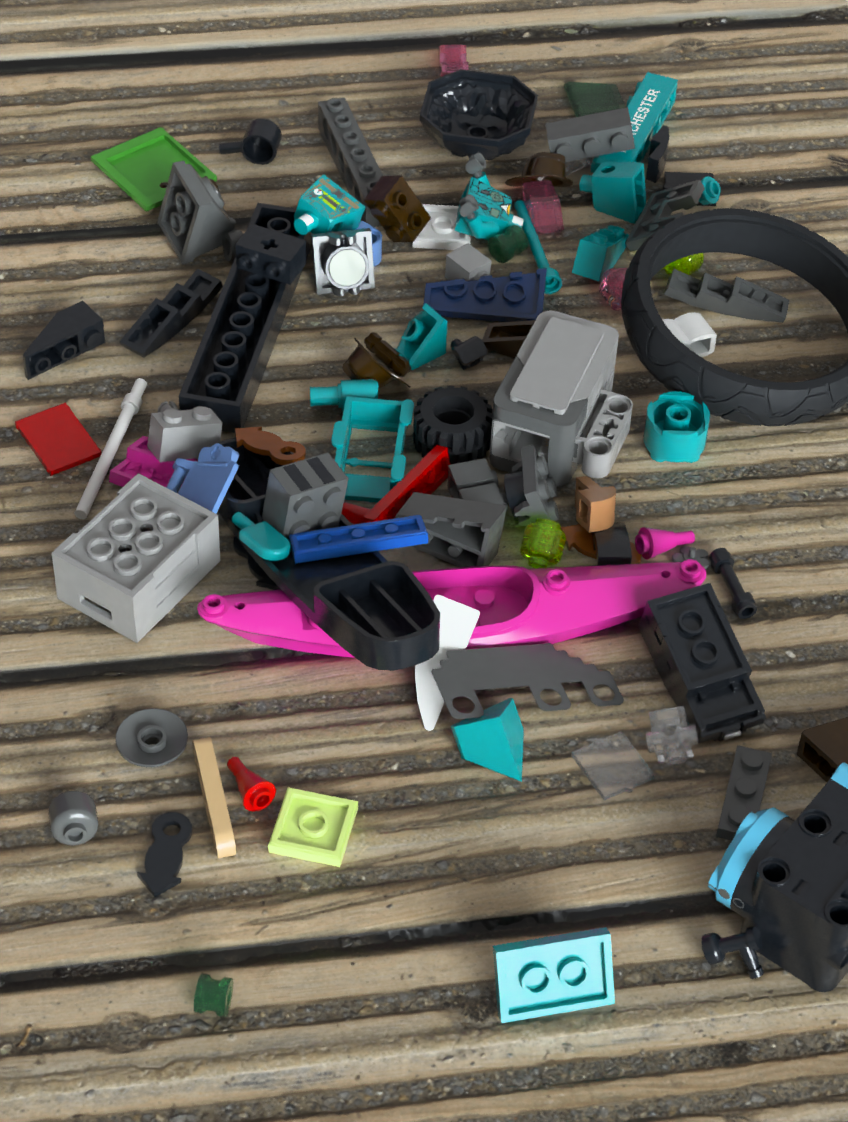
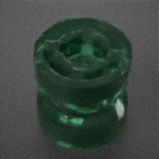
M511 225L504 229L502 234H496L489 239L488 249L496 261L506 263L514 257V254L518 255L528 248L529 242L525 232L519 226Z

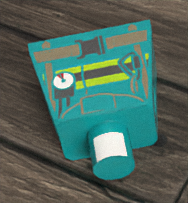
M322 175L300 197L294 214V227L301 235H306L309 232L319 234L355 230L359 227L366 206L326 175Z

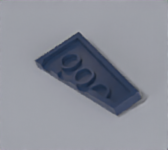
M547 268L536 269V273L522 274V271L509 273V276L492 278V275L480 276L479 280L472 281L456 279L426 283L423 306L425 303L430 305L443 317L495 322L533 321L543 312Z

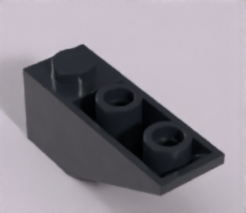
M84 301L57 312L23 353L25 377L29 380L105 343L103 319Z

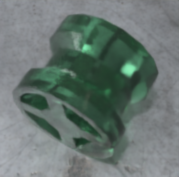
M201 973L195 991L194 1012L203 1014L206 1011H213L218 1017L226 1018L232 1000L233 978L224 977L221 980L212 979L210 974Z

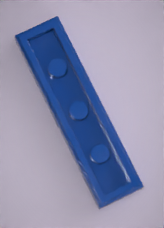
M414 515L289 535V542L296 564L427 544L428 532L422 516Z

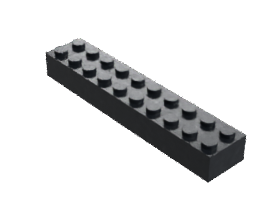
M257 203L247 229L251 224L306 240L307 260L312 246V233L309 232L306 235H301L295 230L294 214L296 208ZM235 257L178 396L179 410H191L198 406L211 408L223 422L222 431L235 433V428H244L302 270L291 285L236 268Z

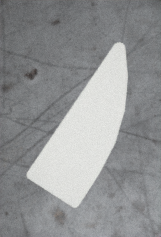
M436 595L433 600L441 613L439 651L433 658L415 665L417 702L424 727L428 731L434 729L444 705L443 697L431 670L441 668L440 660H448L447 651L465 650L480 615L478 610L441 595Z

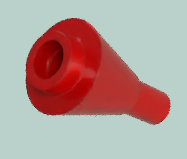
M238 757L230 758L227 762V767L236 777V783L244 807L248 811L253 812L268 807L275 797V786L255 772L247 769Z

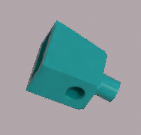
M605 161L600 164L592 175L583 174L580 179V190L592 193L594 209L604 214L635 224L647 204L644 163Z

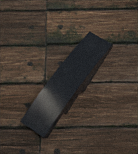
M197 268L183 286L176 283L162 301L155 298L120 340V344L136 354L146 357L185 328L223 288L221 280Z

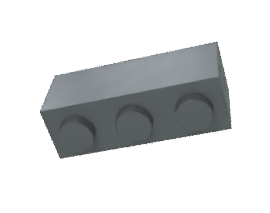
M628 107L545 123L550 153L563 155L565 162L635 149Z

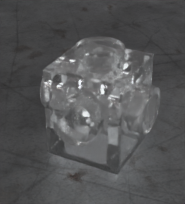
M679 706L649 712L651 731L645 732L649 753L655 752L659 764L680 765L686 762V759L694 758L693 745H699L695 723L689 724L685 707Z

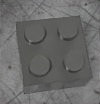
M329 453L271 469L262 519L288 540L291 534L338 527L349 478Z

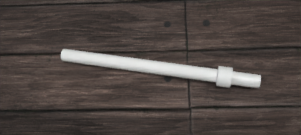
M136 379L130 393L125 395L121 403L122 411L74 512L75 516L79 519L87 518L133 415L139 412L143 402L141 398L147 387V382L144 379Z

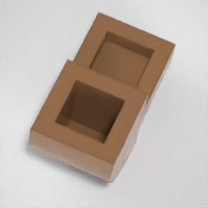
M588 476L576 477V521L589 533L603 531L613 526L616 504L615 487H600Z

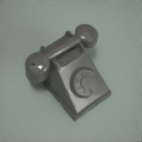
M184 160L174 162L157 223L183 265L192 263L195 257L223 246L225 259L227 261L234 260L236 257V243L243 236V233L235 228V219L230 218L224 210L225 202L220 192L208 177H200L192 165L185 164Z

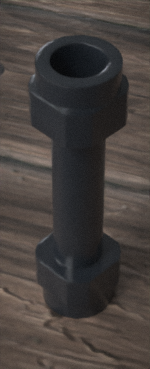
M726 548L715 549L709 555L711 566L716 574L722 575L733 597L731 606L734 612L741 619L750 618L757 611L752 594L750 592L745 593L733 570L734 559Z

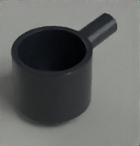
M255 119L249 123L242 141L220 143L219 151L220 154L242 153L248 161L254 164L265 165L274 160L282 139V133L274 122L267 119Z

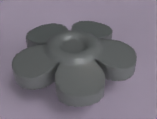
M683 546L679 549V553L672 555L673 562H683L692 559L698 561L705 569L710 565L708 552L703 549L696 550L695 547Z

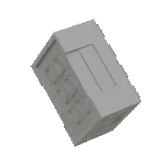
M138 473L117 492V497L77 534L72 533L52 552L57 598L138 643L221 561L218 514ZM84 597L111 611V613L89 602L88 600L84 599Z

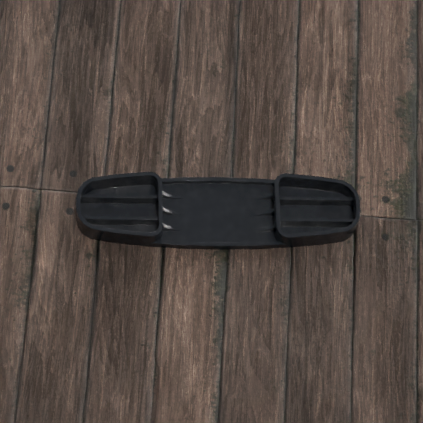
M236 437L218 442L224 447H231L239 453V458L236 462L239 465L238 470L218 512L247 552L293 603L343 649L368 667L377 670L394 671L423 663L435 656L440 646L441 613L429 593L405 564L395 561L388 562L379 551L295 564L291 548L290 554L283 560L269 561L261 558L239 539L241 529L232 522V517L235 513L242 512L255 524L263 522L262 514L269 472L271 469L284 465L273 462L270 456L253 453L243 445L237 448ZM284 452L282 454L291 455L292 453ZM341 514L338 527L352 525Z

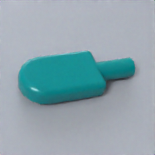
M237 512L233 515L232 522L241 529L239 539L261 558L269 561H279L290 554L289 540L269 523L263 521L255 524L242 512Z

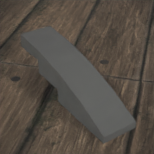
M673 269L669 275L664 295L716 313L772 322H784L790 301L737 276L733 283L730 284L706 272L701 280H698L676 269Z

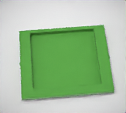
M162 127L91 156V161L146 212L162 205L166 188H161L160 183L168 182L174 162L184 160L185 164L193 166L200 177L207 176L209 179L217 181V176Z

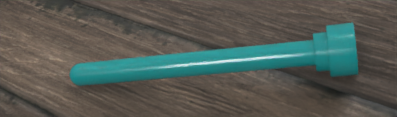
M518 200L515 202L514 207L518 217L524 219L522 228L538 269L547 268L544 294H554L562 287L559 272L551 268L525 202Z

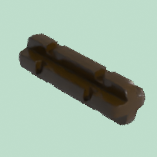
M372 332L368 337H365L364 343L366 348L372 353H376L375 356L390 369H393L394 373L404 377L406 373L410 372L411 365H409V361L403 356H399L400 353L385 340H382L381 336Z

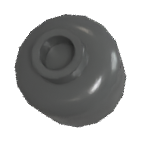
M67 791L55 797L50 803L48 811L50 830L53 837L59 843L80 845L94 837L98 829V816L95 802L88 794L81 791Z

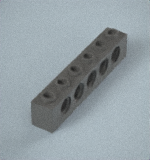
M345 97L318 102V129L348 193L366 206L361 220L372 227L382 226L373 217L364 199L383 174Z

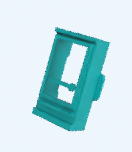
M346 396L342 421H337L334 424L331 444L337 447L335 462L344 473L346 464L353 467L360 465L392 468L391 477L345 473L349 479L344 500L378 503L404 478L406 457L403 455L407 427L412 423L414 402L412 400L394 401ZM352 428L398 432L393 463L358 460L357 458L347 459Z

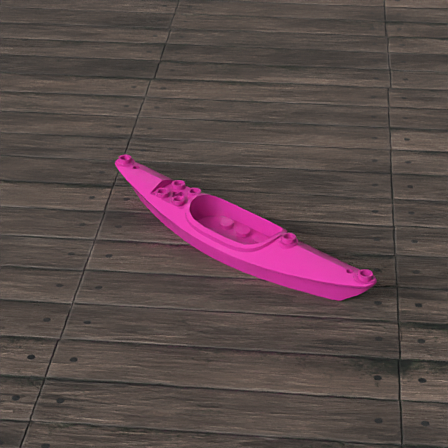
M692 559L672 563L533 569L518 566H478L412 571L429 593L432 600H434L436 595H441L480 612L466 649L544 643L554 644L594 633L642 616L646 603L649 600L700 586L706 579L705 568L698 561ZM281 589L223 596L211 594L198 603V613L205 621L254 643L301 652L355 658L317 626Z

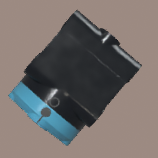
M845 762L838 766L831 779L796 820L774 807L760 810L756 813H749L740 824L734 839L708 883V887L714 890L718 902L744 918L740 934L745 933L749 927L756 926L762 939V948L755 951L818 992L832 991L848 972V764Z

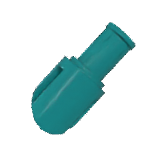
M374 379L340 380L337 386L310 387V407L338 405V408L344 411L346 396L378 399V382Z

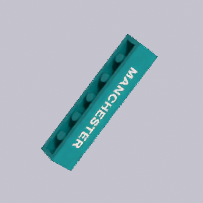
M647 72L643 81H638L634 96H629L626 104L629 110L635 149L599 155V157L595 156L591 164V173H594L600 164L605 161L642 163L650 148L651 139L662 127L675 103L677 79Z

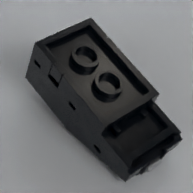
M711 583L647 601L638 626L666 689L699 743L712 739L720 742L740 736L743 732H746L747 728L763 724L766 719L765 709L749 678L752 673L750 665L728 619H726L727 617Z

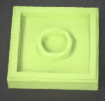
M287 787L268 844V852L340 867L358 811V801Z

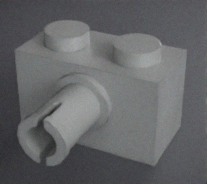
M165 401L158 407V413H151L147 447L159 462L175 461L177 458L197 459L203 447H209L220 442L223 422L211 408L198 406L191 410H179L173 401H169V404Z

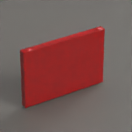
M66 402L15 421L16 429L19 430L50 476L99 458L102 454L101 449L90 437Z

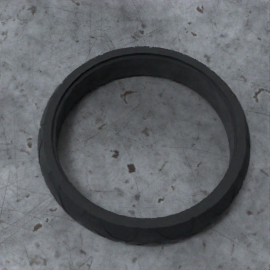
M721 208L697 211L679 217L663 226V229L660 228L654 232L637 250L629 264L630 266L626 270L621 297L622 318L628 338L638 358L646 369L661 384L663 383L664 387L670 392L679 391L693 395L694 401L701 405L703 401L708 406L710 414L714 416H721V418L758 426H787L809 422L840 408L848 402V361L827 375L800 382L763 381L730 372L703 359L681 343L661 319L651 294L650 280L663 267L680 258L710 252L742 254L781 266L806 280L835 307L848 333V257L839 248L828 242L827 239L798 223L776 215L754 210Z

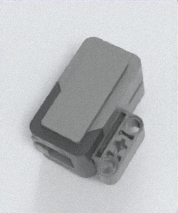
M544 311L538 315L494 396L489 457L490 464L493 467L511 473L512 467L522 461L521 448L534 444L538 456L545 457L548 467L547 476L548 478H554L556 486H563L569 483L578 464H582L581 469L583 473L590 478H603L609 474L629 433L633 403L628 397L612 392L619 333L615 328L557 311Z

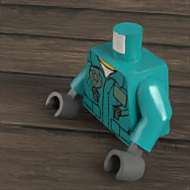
M476 153L470 156L469 161L466 163V171L469 174H474V176L470 178L460 197L454 230L474 236L477 239H485L492 242L498 241L504 230L518 235L524 219L510 214L512 199L490 185L486 173L481 172L486 167V160L481 153Z

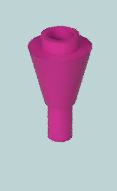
M642 527L635 537V548L639 554H642L644 559L648 560L675 548L677 545L694 543L695 535L691 530L674 533L673 531Z

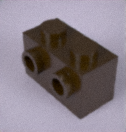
M402 175L382 176L364 199L373 217L379 221L386 231V235L393 242H414L431 219Z

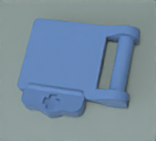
M216 443L211 447H203L199 453L198 461L177 458L172 466L174 472L166 488L217 513L238 470L239 465L236 462L239 458V453L231 447H224Z

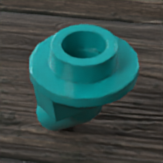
M704 177L701 182L705 189L699 198V202L703 205L715 204L719 200L720 186L712 177Z

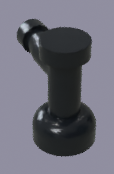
M756 926L747 928L745 933L721 938L717 933H708L702 936L703 953L710 965L722 962L726 953L739 950L742 960L748 968L747 972L750 979L759 978L764 974L755 951L762 948L761 935Z

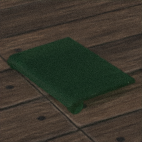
M567 82L564 84V90L567 93L576 117L626 108L616 84Z

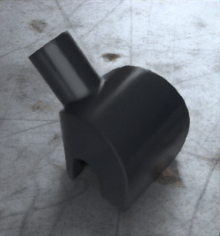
M477 336L464 342L454 339L450 344L452 352L463 370L479 364L487 354L485 344Z

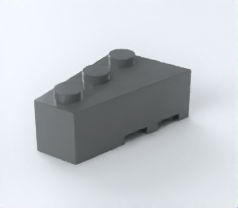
M414 492L396 514V518L414 515L422 516L428 532V543L412 547L460 568L489 566L498 554L507 505Z

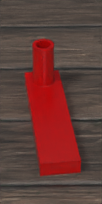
M436 445L372 509L344 502L341 514L354 525L396 518V514L414 492L432 494L448 478V465H451L448 448Z

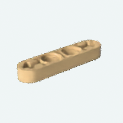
M211 737L192 740L195 764L216 857L222 858L236 855L234 834Z

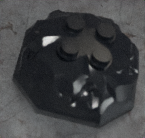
M460 69L429 82L420 112V121L426 133L441 148L451 151L453 155L459 157L468 156L470 158V156L476 153H481L485 160H493L501 155L509 154L517 147L525 144L531 132L538 95L515 76Z

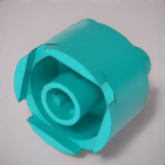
M679 391L665 392L659 395L658 400L653 403L651 401L647 407L643 435L644 445L650 452V457L657 462L693 463L698 461L706 445L710 421L708 406L703 401L702 405L694 401L693 395Z

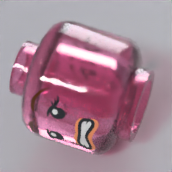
M624 267L608 269L602 275V282L599 285V293L608 305L616 311L622 309V288L627 270Z

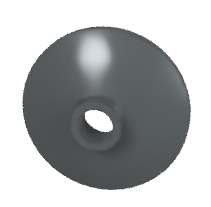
M157 708L144 709L129 715L122 721L116 732V746L121 756L128 762L141 767H159L171 763L183 753L188 742L187 728L182 719L170 711Z

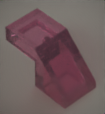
M466 45L439 46L440 77L460 69L469 70V64L466 62Z
M551 180L522 183L524 202L527 210L531 211L532 222L537 234L562 232L564 225L561 204Z

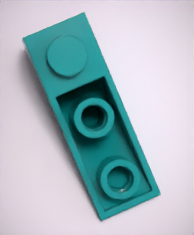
M608 225V227L580 239L572 273L596 281L606 278L627 246L625 242L629 234L624 233V229L621 227Z

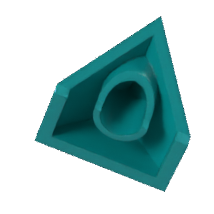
M426 303L422 308L423 310L408 322L397 349L394 348L400 353L399 356H403L409 361L411 370L446 354L448 321Z
M508 698L485 709L481 717L467 718L451 725L462 759L522 782L524 729L513 698Z

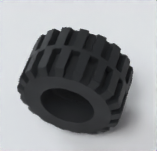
M447 386V388L438 387L435 388L434 392H426L424 398L418 399L417 406L414 408L413 443H415V449L417 452H422V457L424 458L436 445L447 447L450 464L477 460V458L482 459L486 455V451L490 449L492 406L488 404V400L484 396L479 397V392L475 390L469 391L467 387L463 386L460 388H454V386Z

